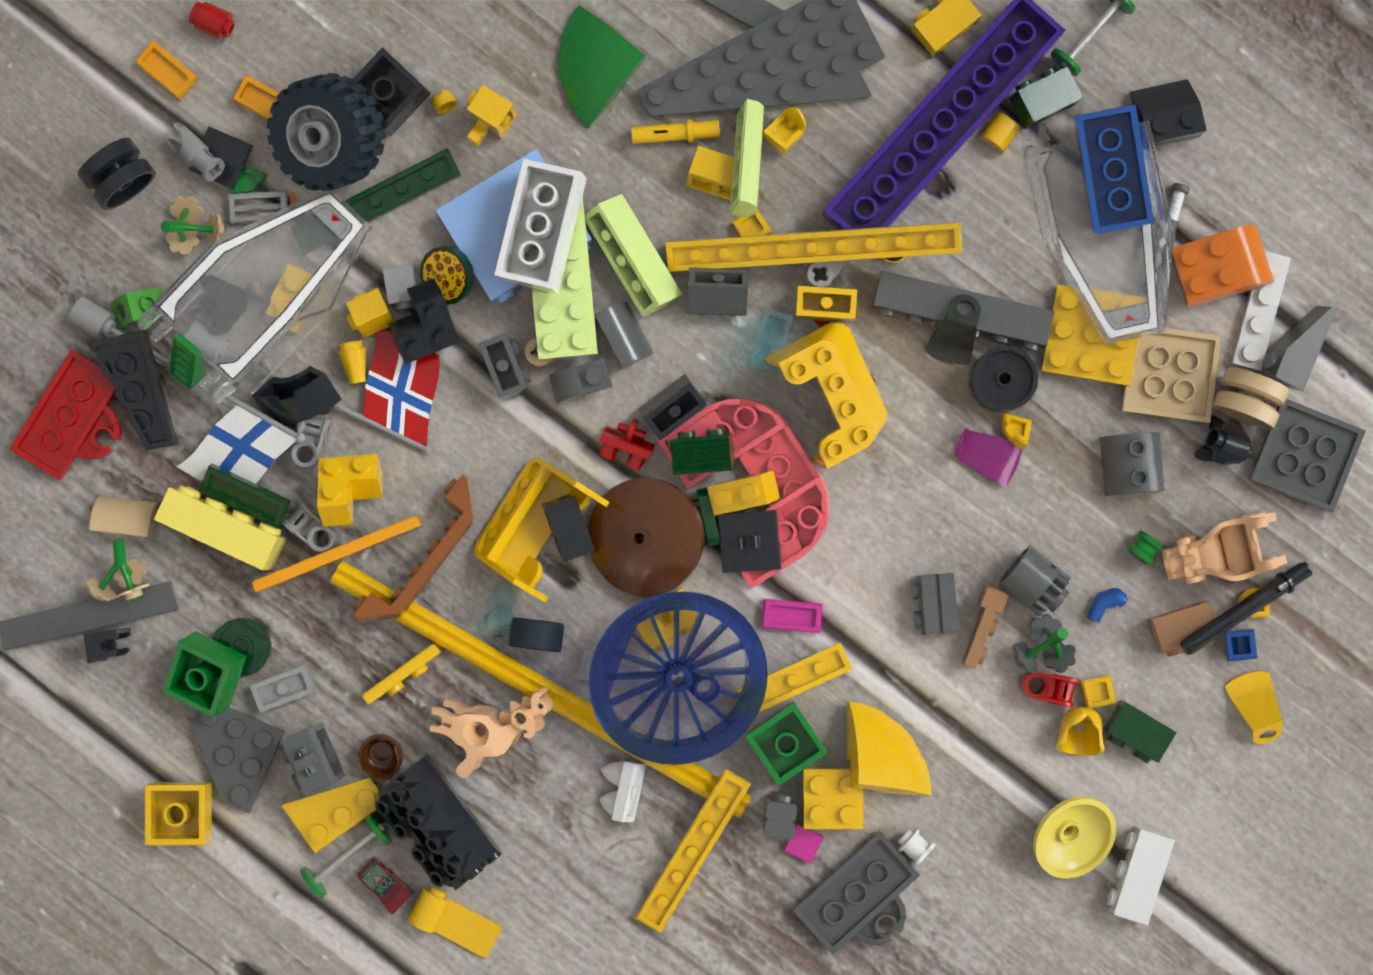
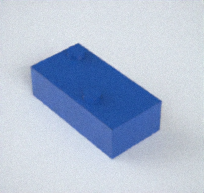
M1136 105L1074 116L1092 232L1097 234L1153 224L1154 217Z

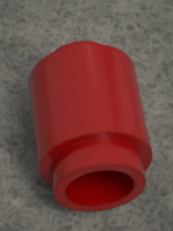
M197 1L189 15V23L193 24L195 29L219 40H222L225 36L229 37L235 27L232 13L208 2L201 3Z

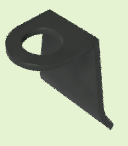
M969 295L956 296L950 304L947 317L929 339L925 347L926 350L933 356L946 362L956 364L971 362L977 325L981 313L979 302ZM961 302H967L972 305L974 312L968 316L963 315L958 311L957 305Z

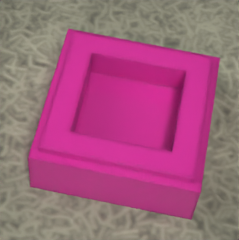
M796 823L794 838L788 840L784 851L811 864L823 840V836L810 829H803L802 825Z

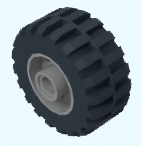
M328 73L295 81L277 95V102L272 103L270 113L273 115L267 120V129H270V135L267 136L268 143L273 146L274 152L272 155L275 161L279 160L282 165L280 169L285 175L291 174V180L299 186L305 184L306 189L313 191L320 189L322 192L339 189L364 179L369 175L370 170L375 169L379 163V159L376 156L382 155L384 144L381 143V139L385 138V128H381L380 123L383 120L382 113L377 112L375 108L377 102L373 96L368 97L365 94L367 89L360 83L353 85L354 80L350 77H340L338 74Z

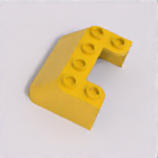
M831 322L765 357L766 362L779 367L785 380L792 384H802L814 377L818 380L839 428L821 439L818 446L819 452L810 456L814 463L827 469L867 448L885 425L888 417L887 410L851 330L846 325Z

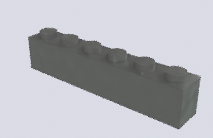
M881 271L872 304V308L878 309L877 314L891 318H894L895 314L907 316L906 321L923 324L925 320L935 323L934 327L938 328L947 317L952 300L958 295H969L975 298L981 307L975 338H980L981 334L993 336V342L1009 345L1010 341L1021 343L1020 348L1030 351H1038V348L1047 346L1055 311L891 272ZM961 302L957 305L958 311L963 315L968 316L974 312L972 305L967 302Z

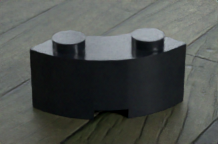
M312 366L291 377H272L252 395L265 415L284 426L302 422L317 415H326L333 410L334 405L342 400L326 373Z

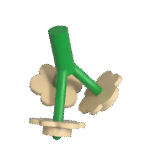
M190 195L185 198L177 196L174 203L171 204L169 211L173 216L177 217V221L165 220L161 223V230L168 233L166 241L170 244V251L172 253L179 252L183 256L190 255L193 252V248L199 246L198 232H205L207 243L212 246L218 245L219 239L224 234V225L219 214H210L206 226L197 225L200 222L203 208L198 205V200Z
M117 538L112 541L114 564L102 582L97 578L91 577L89 580H86L85 585L89 588L90 595L100 601H110V599L122 596L125 597L126 601L130 599L136 601L139 596L143 595L141 589L148 587L149 583L136 588L133 585H139L142 582L141 577L147 573V567L136 558L131 559L129 562L126 561L125 540ZM113 577L122 589H128V591L117 595L111 590L108 583Z

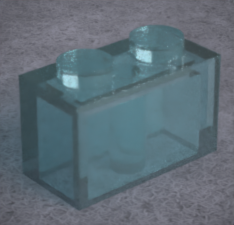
M767 308L764 309L748 368L776 376L779 367L768 364L765 357L785 347L793 316Z

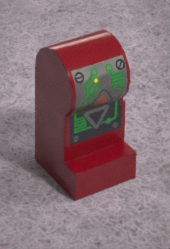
M374 856L357 873L361 882L385 905L384 907L392 915L414 893L391 868H388L381 860Z

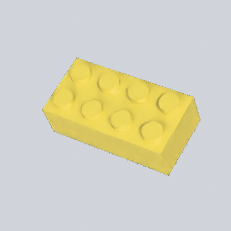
M180 485L179 488H168L154 518L155 521L260 570H273L287 540L286 537L280 535L282 532L280 528L277 529L262 522L258 525L254 523V517L241 511L233 510V512L227 510L228 505L216 499L207 497L205 500L200 498L202 493L192 487Z

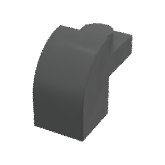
M604 358L579 366L568 367L548 376L557 405L585 398V395L613 387Z

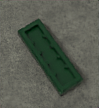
M213 463L208 466L199 492L277 529L282 526L291 500Z

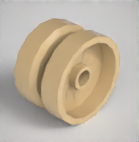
M1228 367L1222 382L1231 391L1217 392L1212 407L1220 413L1241 422L1263 429H1275L1280 415L1271 406L1284 405L1290 390L1283 384L1263 375L1237 367Z

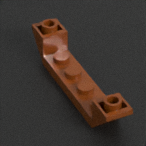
M464 475L458 481L453 478L444 490L446 494L444 498L445 504L461 516L459 518L454 516L444 529L447 531V534L441 541L436 539L426 552L430 556L423 565L420 562L415 565L408 575L411 580L405 588L400 586L392 595L390 600L393 604L391 606L372 592L368 597L363 595L353 607V610L356 611L353 617L358 623L402 617L473 525L468 481Z

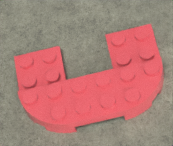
M732 398L719 401L692 416L662 440L657 439L658 444L672 464L670 440L678 438V432L695 431V436H706L707 430L724 429L725 434H733L735 459L739 457L750 475L770 470L774 471L780 499L769 503L770 507L766 510H777L782 569L807 554L824 534L830 515V498L825 481L787 421L780 413L767 404L748 398ZM715 472L682 474L679 476L687 489H690ZM782 569L744 571L741 574L752 589Z

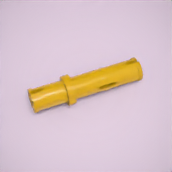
M688 119L687 123L631 127L632 143L643 144L688 140V143H692L694 139L719 138V120L693 122V119Z

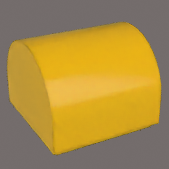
M997 112L979 138L1003 154L1021 128L1010 117Z

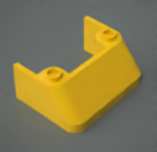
M539 457L532 458L527 462L477 540L474 554L479 560L509 582L546 603L548 597L534 588L542 577V565L536 560V557L552 534L541 504L568 494L576 496L580 510L587 507L590 498L606 507L609 501Z

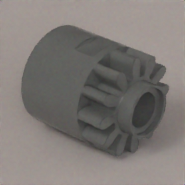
M1029 545L1007 569L998 585L1017 598L1036 615L1041 616L1048 609L1054 612L1063 603L1069 594L1065 587L1069 584L1071 577Z

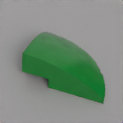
M578 5L568 20L561 37L558 70L570 107L580 121L590 128L627 85L626 82L645 61V55L599 18Z

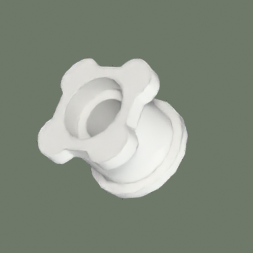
M908 829L897 841L901 845L898 851H904L913 860L911 864L915 867L935 848L936 844L934 842L928 843L919 834V829H916L914 832Z

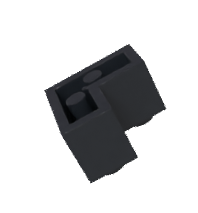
M433 278L407 288L415 313L388 323L404 364L460 343L445 299L435 279Z

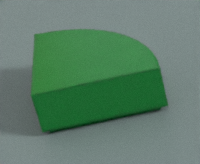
M246 167V170L241 172L234 190L229 188L228 192L233 194L250 193L262 185L267 174Z

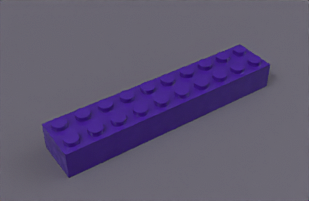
M1013 0L823 210L822 216L838 230L890 227L1054 46L1066 30L1033 0Z

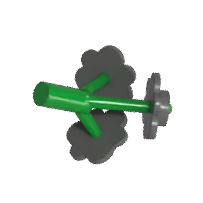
M1045 614L1042 618L1036 617L1030 623L1032 631L1029 636L1032 640L1036 641L1037 647L1033 649L1028 648L1025 642L1013 645L1017 664L1028 673L1038 668L1036 654L1044 650L1043 655L1046 659V667L1054 668L1058 673L1065 672L1068 666L1076 663L1074 657L1076 654L1075 647L1070 644L1064 646L1062 643L1068 637V631L1062 628V623L1058 619H1053L1050 614Z

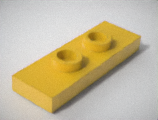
M431 644L365 692L362 697L368 705L386 693L391 697L405 687L402 681L410 675L416 679L427 671L428 667L426 664L441 654L443 650L438 644Z

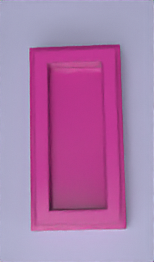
M764 599L761 628L820 633L823 604Z

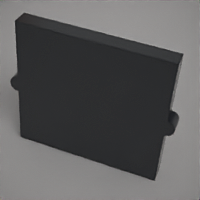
M208 126L202 142L208 147L209 152L215 158L222 159L225 164L221 175L213 181L234 190L241 172L246 170L245 164L253 145ZM190 166V171L202 176V172L195 166Z

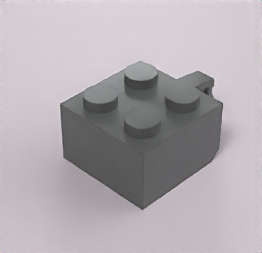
M323 722L281 740L282 747L279 748L281 756L286 764H291L295 773L291 775L293 783L298 791L302 790L304 796L346 776Z

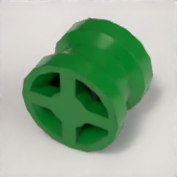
M1140 530L1137 533V540L1133 544H1129L1126 550L1144 564L1151 566L1154 562V555L1157 552H1161L1164 546L1151 535Z

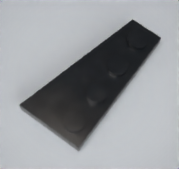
M147 329L88 342L87 344L91 352L95 353L101 364L100 368L105 377L108 376L112 383L116 397L127 410L128 418L146 451L175 445L177 438Z

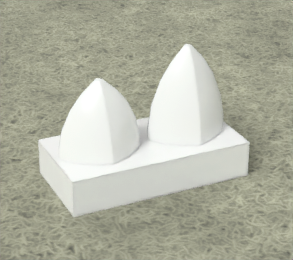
M634 761L613 762L600 769L605 778L618 787V791L609 792L599 799L603 808L612 815L611 820L634 822L646 764Z

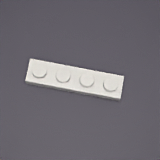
M1265 251L1275 282L1249 291L1230 362L1231 365L1257 372L1262 369L1291 260L1290 257Z

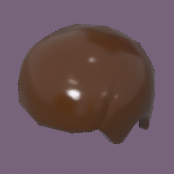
M383 733L371 735L361 744L358 754L362 771L371 775L374 781H384L392 778L400 770L404 760L403 749L398 741Z

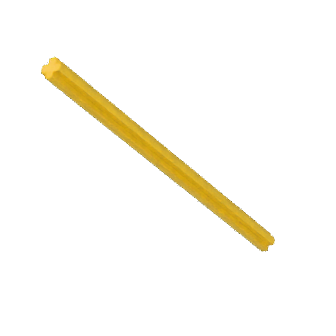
M344 561L339 564L330 580V583L358 599L363 595L368 597L372 592L391 606L393 604L390 599L395 590ZM414 601L402 617L392 618L526 696L532 697L540 688H548L545 695H548L553 700L552 711L705 799L708 798L720 778ZM745 794L733 815L738 818L741 817L751 799V795Z

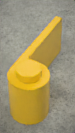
M431 885L430 888L423 887L407 921L425 932H436L486 959L503 926L446 897L447 892L435 885Z

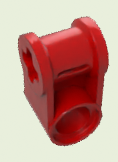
M1037 671L1025 672L1020 677L1019 688L1028 697L1073 708L1072 697L1075 684L1079 683V679ZM1033 677H1038L1041 681V687L1037 692L1031 693L1028 688L1029 680Z

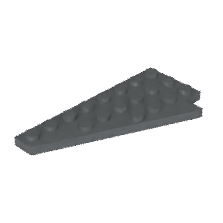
M803 0L639 88L637 91L650 116L740 109L747 99L758 101L764 107L866 99L871 97L872 94L860 71L884 59L885 55L856 0Z

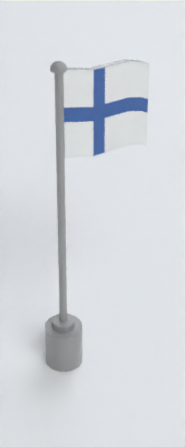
M85 297L80 298L69 313V323L97 339L110 337L112 334L115 336L124 334L116 329L117 323L113 313ZM153 351L154 358L170 367L169 359ZM201 379L198 382L199 384L237 406L217 422L195 452L176 467L203 482L208 466L213 463L258 484L275 460L295 442L299 444L304 442L305 435L294 432L206 380Z

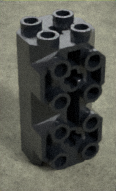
M428 754L378 792L379 799L375 802L376 810L389 823L398 838L402 840L407 837L414 839L415 847L411 850L412 857L421 865L435 886L442 887L446 885L457 890L468 880H472L481 873L487 864H491L502 855L498 845Z

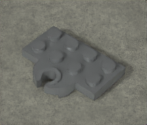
M879 830L792 910L832 955L854 935L864 943L874 946L888 943L892 940L887 933L878 930V922L884 917L891 918L894 921L895 929L901 933L907 917L905 905L900 899L899 894L915 881L920 874Z

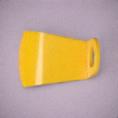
M1258 670L1244 673L1231 679L1224 685L1228 697L1252 730V740L1255 744L1272 742L1282 734L1283 720L1268 671ZM1275 730L1271 736L1259 738L1264 732Z

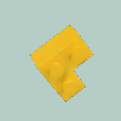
M378 454L319 458L317 509L323 527L353 525V500L383 498V472Z

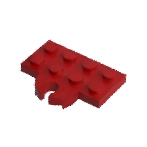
M71 349L9 450L58 480H63L77 456L83 459H101L111 454L114 450L110 446H101L97 441V436L102 430H107L113 439L120 441L122 427L117 413L108 406L115 396V389L108 376L105 377L100 366Z

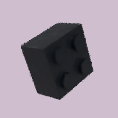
M383 47L353 78V85L360 83L367 89L365 94L368 97L373 96L377 102L375 108L377 112L382 113L383 120L380 121L381 128H385V132L390 136L431 95Z

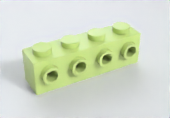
M623 194L597 204L585 215L586 224L643 318L667 307L682 295V292Z

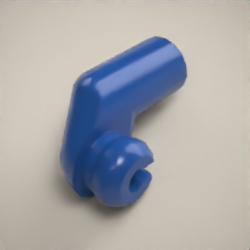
M1111 588L1096 594L1086 618L1100 623L1107 608L1114 606L1123 607L1126 604L1127 595L1119 588Z

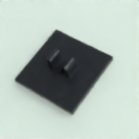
M777 510L718 515L723 573L782 569Z

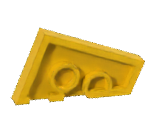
M369 777L291 801L281 806L311 849L316 853L376 810L375 802L379 799L378 792L381 789L373 778Z

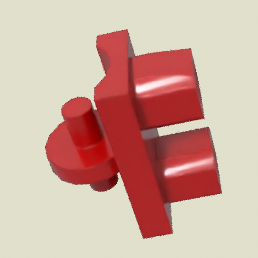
M633 418L630 425L619 422L617 429L606 425L599 439L602 442L600 456L609 460H615L619 449L629 453L625 465L640 471L645 461L649 460L656 444L644 440L647 432L638 429L639 420Z

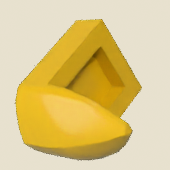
M795 107L785 109L763 131L762 137L785 155L804 136L806 121L803 113L799 108Z

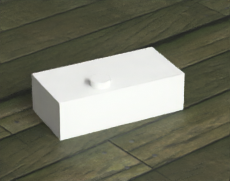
M523 159L494 276L501 281L559 293L587 180L581 171Z

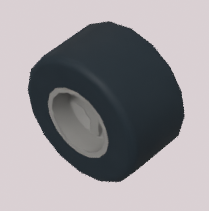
M514 617L511 621L509 646L560 653L562 650L564 624Z

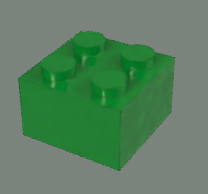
M195 631L178 642L162 693L214 718L230 707L247 656Z
M794 701L745 733V737L778 786L828 753Z

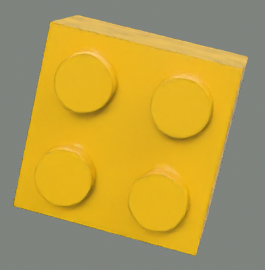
M808 766L802 770L803 829H863V789L850 788L851 766Z
M152 782L145 785V845H205L212 841V782Z

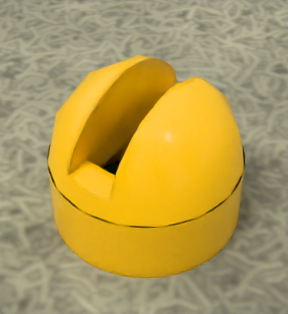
M441 89V94L437 95L436 92L433 94L432 104L439 115L450 112L458 104L455 96L449 90Z

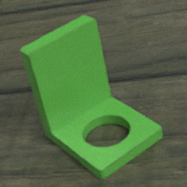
M155 288L128 292L111 301L118 330L134 322L167 317L158 308L164 301L162 289ZM121 304L123 305L125 310V319H123L121 316Z

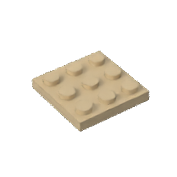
M1164 327L1140 332L1130 387L1124 386L1121 412L1209 424L1211 422L1222 336Z

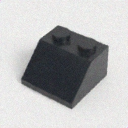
M1188 79L1130 92L1132 105H1136L1142 149L1200 137L1207 131L1201 103Z

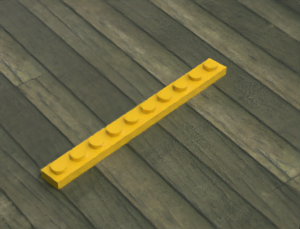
M961 222L666 242L669 272L689 271V267L720 269L963 252Z

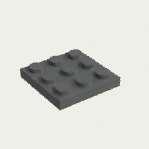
M1286 399L1284 405L1277 406L1276 411L1280 415L1275 429H1268L1248 480L1333 513L1366 430Z

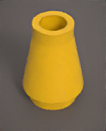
M362 340L339 343L340 351H337L348 377L349 384L365 382L366 346L363 347Z

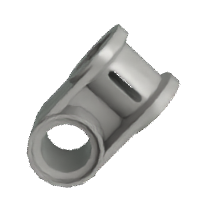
M851 260L812 263L805 274L806 285L809 287L827 288ZM823 271L825 273L823 276L825 281H814V272L819 273Z
M313 417L298 422L296 433H303L305 440L300 444L295 442L293 445L291 457L296 465L308 470L318 466L319 458L323 456L325 445L331 433L332 418L322 419ZM310 425L316 426V427H319L320 429L313 428V427H309V426H310ZM305 448H311L314 453L312 460L302 463L300 460L301 451Z
M302 500L298 503L299 508L288 520L284 519L282 524L315 551L326 552L336 548L339 544V536L336 530L331 526L323 527L320 515ZM322 531H326L330 536V541L325 547L319 546L317 542V537Z

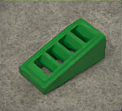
M177 333L173 338L170 373L187 388L192 389L206 375L200 349L184 336Z

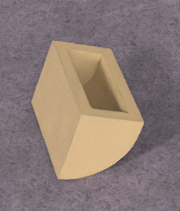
M99 496L92 509L89 530L154 537L156 526L154 518L158 510V502Z

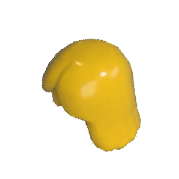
M1075 707L1067 711L1061 720L1059 737L1055 748L1061 753L1076 756L1103 754L1105 748L1103 743V724L1100 715L1093 709L1086 707ZM1072 726H1084L1087 728L1076 732Z

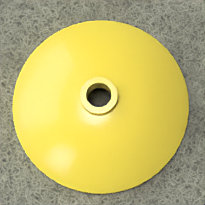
M1087 796L1070 798L1056 805L1044 816L1034 836L1033 850L1039 865L1048 874L1063 879L1076 878L1095 869L1107 857L1115 841L1116 821L1113 813L1100 800Z

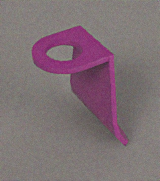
M965 428L959 439L954 457L1005 487L1017 469L1022 449L1006 438L978 433Z

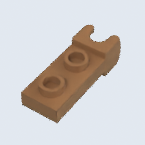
M984 586L977 604L982 609L961 662L962 664L975 669L977 663L982 665L988 648L984 647L988 636L992 637L998 624V620L994 619L996 613L1002 614L1009 594L989 586Z

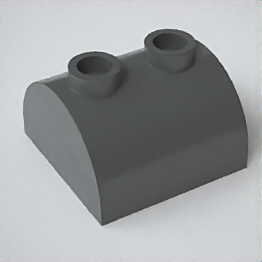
M1160 432L1100 437L1105 496L1165 491Z

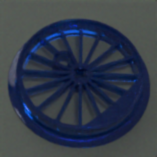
M695 592L660 594L630 607L603 634L596 647L590 666V698L596 717L605 732L627 752L641 759L660 764L678 765L698 762L727 749L753 723L766 693L767 661L764 648L756 631L748 620L729 604L712 596ZM679 610L698 612L679 657ZM673 611V659L654 618L655 615ZM705 614L721 621L714 631L688 656ZM650 618L668 661L634 632L638 624ZM728 627L739 638L738 642L696 660ZM631 637L662 665L625 652ZM743 649L745 667L698 669L738 650ZM622 658L657 670L617 673ZM681 671L683 676H677L676 679L673 680L672 675H678ZM745 675L742 691L739 693L720 686L715 676ZM653 679L611 699L609 698L614 680ZM704 680L712 681L709 690L704 692L697 690L700 682ZM657 687L625 720H622L614 710L613 706ZM686 690L707 705L722 721L704 732ZM664 692L648 733L642 734L630 727ZM673 692V739L653 738ZM681 692L699 731L698 735L686 739H679V693ZM719 693L738 699L727 715H724L711 703V701L717 698Z

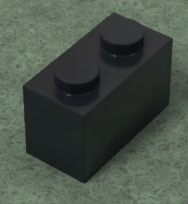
M684 374L638 410L658 439L662 440L706 407L707 403L687 375Z

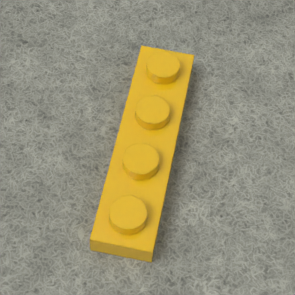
M841 642L734 690L733 693L746 719L852 670V666Z

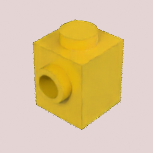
M379 288L368 293H360L353 300L346 302L350 311L346 318L352 330L358 329L364 338L388 328V323L395 321L387 301Z

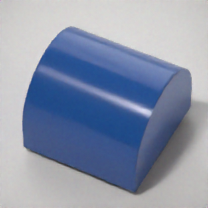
M1254 629L1229 630L1224 633L1227 661L1258 659Z

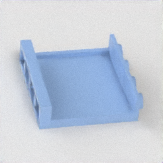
M537 149L436 210L458 248L469 259L474 274L493 304L497 301L500 304L507 302L515 296L514 291L522 287V285L501 281L494 274L523 159L545 163ZM586 230V234H587V245H588V251H589V250H590L589 245L592 244L593 241H592L590 235L588 234V232H587V230Z

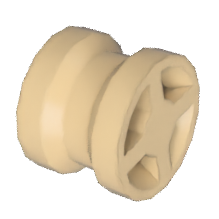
M536 338L531 339L527 343L525 356L533 366L544 368L553 362L554 359L538 360Z

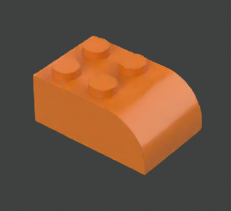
M1256 225L1237 227L1171 248L1170 255L1188 309L1275 282Z

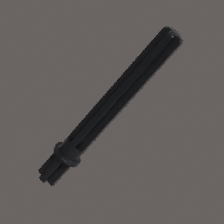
M1300 562L1285 573H1277L1276 578L1183 639L1180 642L1183 652L1186 655L1196 653L1285 593L1290 594L1294 592L1295 586L1312 576L1313 573L1308 568V564Z

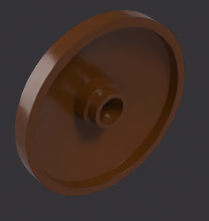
M637 478L622 482L610 489L603 496L604 499L609 501L607 507L599 502L597 503L591 515L588 528L595 551L590 552L600 574L611 585L631 595L655 596L679 587L695 571L703 552L704 528L695 504L680 488L661 479ZM640 533H642L645 538L643 543H641L640 541Z

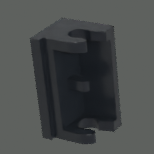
M568 494L541 504L560 557L564 562L595 551L575 495L570 496Z
M121 628L84 633L87 663L108 660V657L127 654L130 648L117 649L115 641L118 638L123 639L131 636V629Z

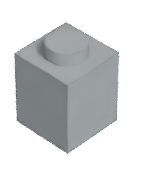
M413 265L383 269L388 304L391 307H396L397 311L413 309L407 288L418 285L415 267Z

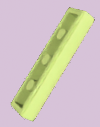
M750 99L743 103L737 113L730 215L739 217L754 215L757 212L764 106L760 102Z

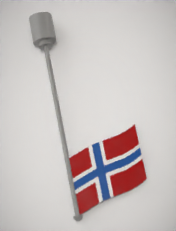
M194 322L186 335V339L200 349L202 357L209 361L217 363L219 359L224 361L227 356L234 360L240 357V355L230 351L229 337L225 335L214 337L213 329L203 324ZM386 329L377 332L375 351L365 385L363 415L339 403L334 405V408L424 451V455H428L432 450L431 445H427L429 415L439 381V355L432 353L404 364L391 332ZM252 361L247 365L267 376L285 378Z

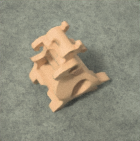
M1258 512L1234 517L1219 523L1200 540L1196 539V535L1177 539V547L1166 548L1161 551L1168 580L1185 577L1186 583L1191 584L1205 580V574H1211L1229 581H1241L1286 564L1285 555L1262 559L1255 530L1269 526V522L1277 521L1275 513Z
M546 687L540 688L532 697L524 696L522 703L514 700L510 701V712H500L497 708L481 704L466 706L458 701L445 699L443 706L452 708L454 713L434 706L431 714L440 716L442 718V725L432 724L430 732L446 735L456 745L461 746L465 750L466 759L458 765L456 773L460 778H467L473 770L478 769L483 764L486 757L502 755L510 746L516 744L523 730L527 731L524 734V738L528 739L534 737L536 731L542 730L545 726L543 716L552 710L553 700L548 695H545L548 691Z

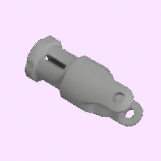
M174 123V129L181 135L182 145L174 139H167L166 144L190 166H195L202 172V176L206 181L215 180L225 168L224 161L220 158H215L209 152L208 147L186 126L181 123Z

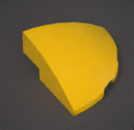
M848 701L846 760L851 761L850 788L869 789L877 793L932 796L930 776L926 762L910 734L884 712L869 705Z

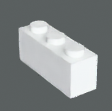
M1135 826L1134 832H1129L1125 842V848L1128 849L1125 861L1120 860L1116 871V877H1119L1116 889L1112 888L1107 899V905L1110 906L1109 911L1113 915L1148 926L1175 840Z

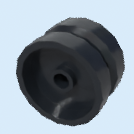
M128 137L116 140L92 155L81 166L77 176L86 188L95 189L93 197L101 208L110 210L126 203L142 192L155 178L156 171L146 159H138L140 150L132 139Z
M999 346L988 350L975 361L969 373V387L973 398L981 407L991 412L1006 413L1022 407L1033 397L1038 387V371L1035 362L1025 351L1015 346ZM1002 373L1006 374L1005 379H1009L1008 384L1000 382L999 377Z

